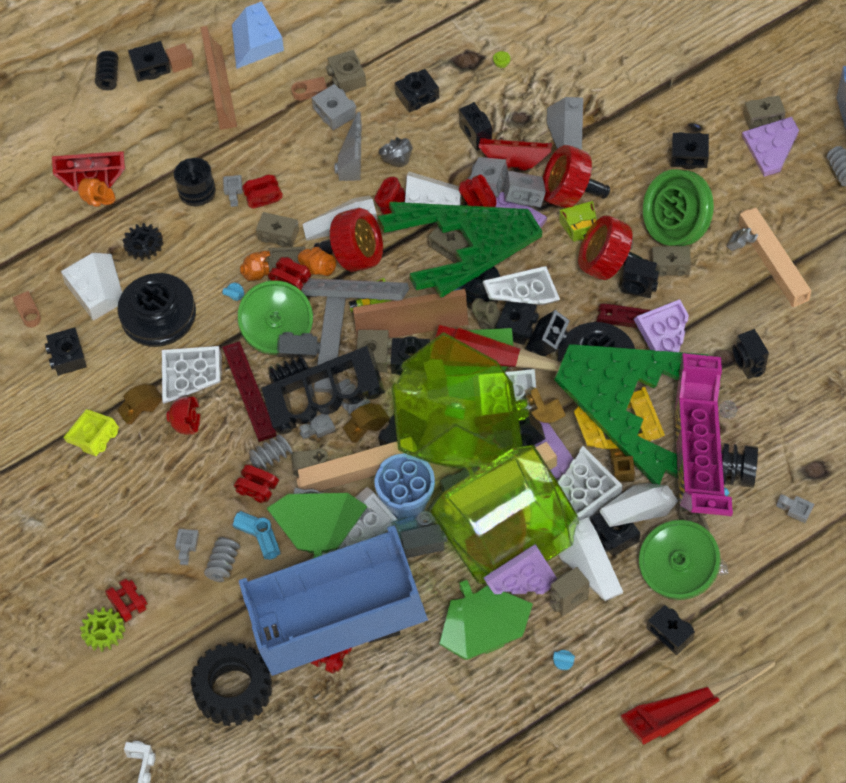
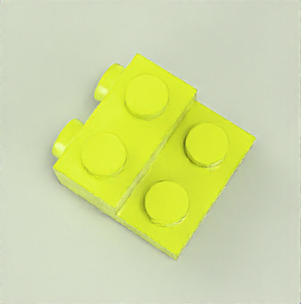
M86 409L63 438L67 443L80 447L83 452L97 456L100 452L105 451L108 441L117 436L119 426L113 418Z

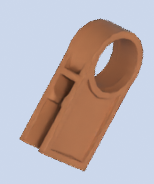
M324 76L298 81L291 87L293 98L299 101L312 98L327 89ZM299 88L306 90L301 94L295 93V90Z
M29 291L12 297L23 324L31 328L39 325L41 316ZM29 314L37 315L36 319L32 321L25 320Z

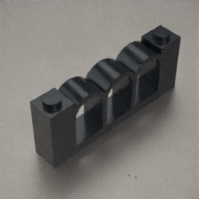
M368 346L261 388L272 427L279 434L291 432L292 429L297 428L296 423H309L315 418L317 411L326 415L334 413L340 408L342 401L345 404L353 405L361 402L364 397L376 399L380 394L385 393L374 354ZM354 367L358 379L357 389L349 395H343L336 374ZM329 377L333 389L332 399L326 404L319 405L317 404L312 383ZM304 387L308 398V406L303 413L295 415L292 412L287 393Z

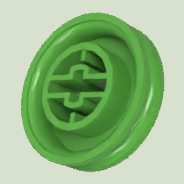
M667 170L659 174L649 185L643 201V218L650 235L661 244L669 246L691 245L702 238L712 221L714 211L712 192L707 182L699 174L687 170Z

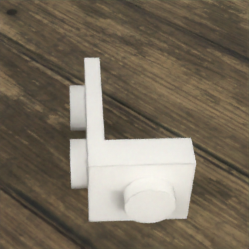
M140 741L126 742L124 748L126 756L128 758L143 759L138 783H150L151 773H149L150 766H153L155 763V753H153L151 745H145Z

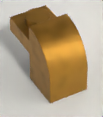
M141 384L124 394L125 401L117 412L126 424L132 425L142 411L153 412L163 399L154 385Z
M530 387L524 390L526 393L525 400L529 406H532L528 411L539 422L552 423L566 416L558 398H551L543 402L537 388Z
M368 403L360 406L350 414L352 418L343 429L351 442L357 443L368 430L378 432L390 418L381 404Z
M619 448L610 449L612 475L620 483L634 482L633 456H626Z

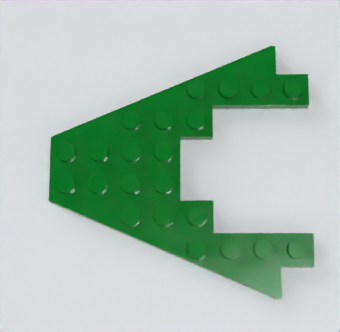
M389 202V209L392 213L378 216V223L384 233L433 222L437 223L442 233L460 229L470 247L456 250L458 263L410 273V281L416 290L435 287L440 298L470 280L479 277L483 272L542 237L543 233L529 209Z
M569 344L555 375V382L626 456H633L634 465L652 484L660 485L665 472L678 478L677 454L637 436L644 419L626 410L638 381L654 389L659 382L661 374L679 381L683 352ZM687 353V354H696V355L710 356V355H708V354Z

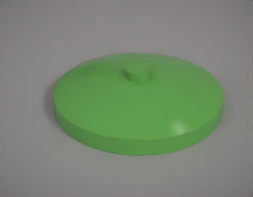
M266 281L251 288L241 300L237 316L238 327L241 335L251 347L265 354L277 355V338L283 332H292L298 336H301L302 333H310L313 324L312 307L304 293L292 284L283 281Z
M674 520L656 527L644 540L639 554L640 570L648 586L662 597L672 600L691 599L704 593L716 580L721 565L719 547L712 534L703 526L687 520Z

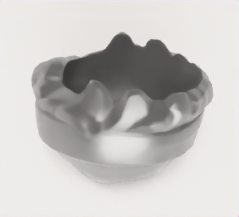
M396 137L395 141L392 139L389 144H385L380 148L379 154L384 162L396 167H403L408 164L413 147L409 139Z

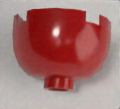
M194 396L178 398L170 406L166 417L176 432L184 435H194L198 432L200 414L196 412V408H199L197 398Z

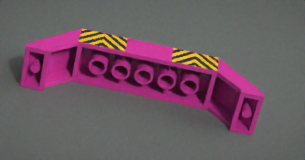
M683 353L674 412L679 503L681 507L694 513L732 516V497L725 496L718 412V396L722 374L721 357Z

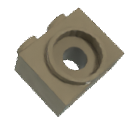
M354 50L327 58V73L329 76L332 75V83L339 89H343L346 93L366 86V75Z
M358 330L357 349L368 346L373 350L379 372L387 373L388 365H391V354L388 353L389 349H392V338H389L388 330Z
M578 567L565 572L551 584L550 606L555 612H559L562 617L588 599L590 581Z

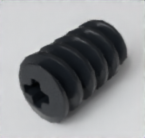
M103 51L97 55L95 84L102 90H113L117 86L119 60L117 53Z
M298 355L296 358L297 362L290 358V365L287 361H283V367L280 364H276L275 369L270 366L268 374L271 384L309 369L306 361Z

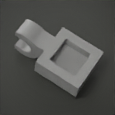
M242 176L223 177L224 194L229 195L231 207L238 206L237 194L243 193Z
M742 228L733 233L726 247L731 251L742 248L747 242L754 243L758 234L751 235V228Z
M328 414L316 416L309 424L299 427L301 430L300 435L303 439H307L316 434L317 438H320L335 431V426Z
M781 494L776 507L789 510L788 516L806 523L814 504L798 496L792 500Z
M178 529L175 548L180 550L178 558L180 565H188L190 551L196 552L199 537L198 530Z

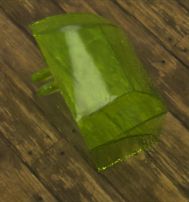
M443 332L403 362L401 366L403 372L398 382L393 383L392 386L399 451L434 465L463 469L477 468L495 463L522 446L519 420H524L529 416L528 408L526 409L528 406L527 399L515 400L513 383L496 360Z
M534 445L512 448L485 466L476 454L473 457L481 469L474 473L470 464L465 461L463 464L470 476L443 492L431 509L432 515L478 584L483 585L487 584L484 579L485 576L533 545L537 546L546 562L573 545L576 526L579 523V517Z

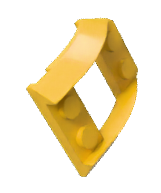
M642 387V390L633 392L627 409L632 408L636 416L644 419L640 427L642 433L637 436L648 441L665 437L646 388ZM578 406L574 414L586 446L617 449L618 447L612 440L605 439L603 431Z

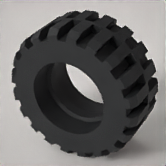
M228 642L227 646L223 647L221 644L216 645L215 650H207L205 652L206 656L204 658L201 656L197 660L198 666L193 667L191 686L199 710H202L203 715L207 719L211 717L214 723L219 724L222 721L224 726H230L231 723H235L237 726L242 725L244 720L250 722L254 720L253 715L259 716L263 712L262 706L267 707L269 703L268 697L272 694V681L269 669L261 654L256 653V649L252 647L246 649L245 644L242 643L234 646L233 642ZM229 671H240L251 678L248 688L242 694L235 697H221L214 693L212 689L217 678Z

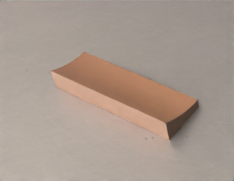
M207 26L200 27L220 130L237 127L222 46L212 38Z
M465 289L452 291L441 298L437 293L353 308L357 338L358 330H388L389 338L435 331L438 330L439 325L450 328L469 325Z

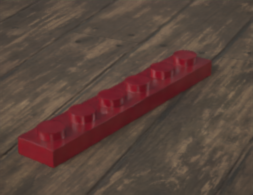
M238 341L223 346L225 358L258 442L276 437V431L272 427L269 413L241 342Z

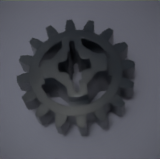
M145 223L142 224V227L136 224L135 229L130 227V233H125V238L123 239L124 250L127 251L128 256L133 255L135 260L140 257L141 261L144 260V257L151 259L150 255L157 256L156 251L162 250V234L157 227L153 229L152 224L146 227Z

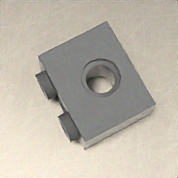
M335 84L312 97L313 109L332 130L337 129L356 116L354 101L349 100L343 89H339Z
M478 157L468 179L472 180L477 175H483L495 197H499L508 171L506 159Z
M507 171L503 184L505 200L523 206L541 207L546 193L543 177Z

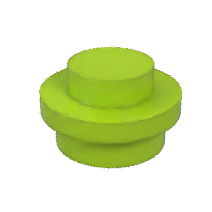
M504 51L497 52L493 56V62L499 68H505L511 60L510 55Z

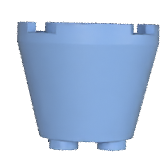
M407 453L397 454L383 461L374 480L378 497L400 521L416 518L419 513L423 512L435 487L434 472L429 463L423 458L419 459L409 456Z

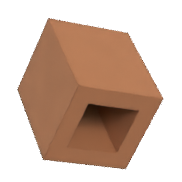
M185 43L165 50L173 73L193 67L191 59H194L191 49H187Z

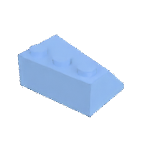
M262 1L246 7L232 24L236 69L284 51L282 36Z

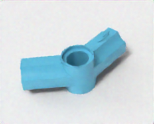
M242 511L236 514L232 524L233 528L255 536L264 559L271 560L281 554L268 519L256 518ZM264 528L267 529V530L264 531V532H260V531H259V530L264 529Z

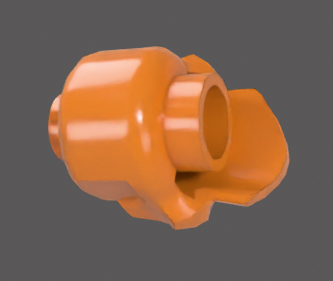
M85 178L78 186V193L81 199L86 201L88 205L99 207L101 204L109 205L115 202L116 198L113 190L98 179Z
M314 247L312 250L305 249L298 255L300 265L307 266L311 275L329 276L335 271L336 258L323 251L320 247Z
M270 251L251 253L244 259L243 264L240 266V272L247 281H259L269 274V265L265 260L266 257L271 256Z

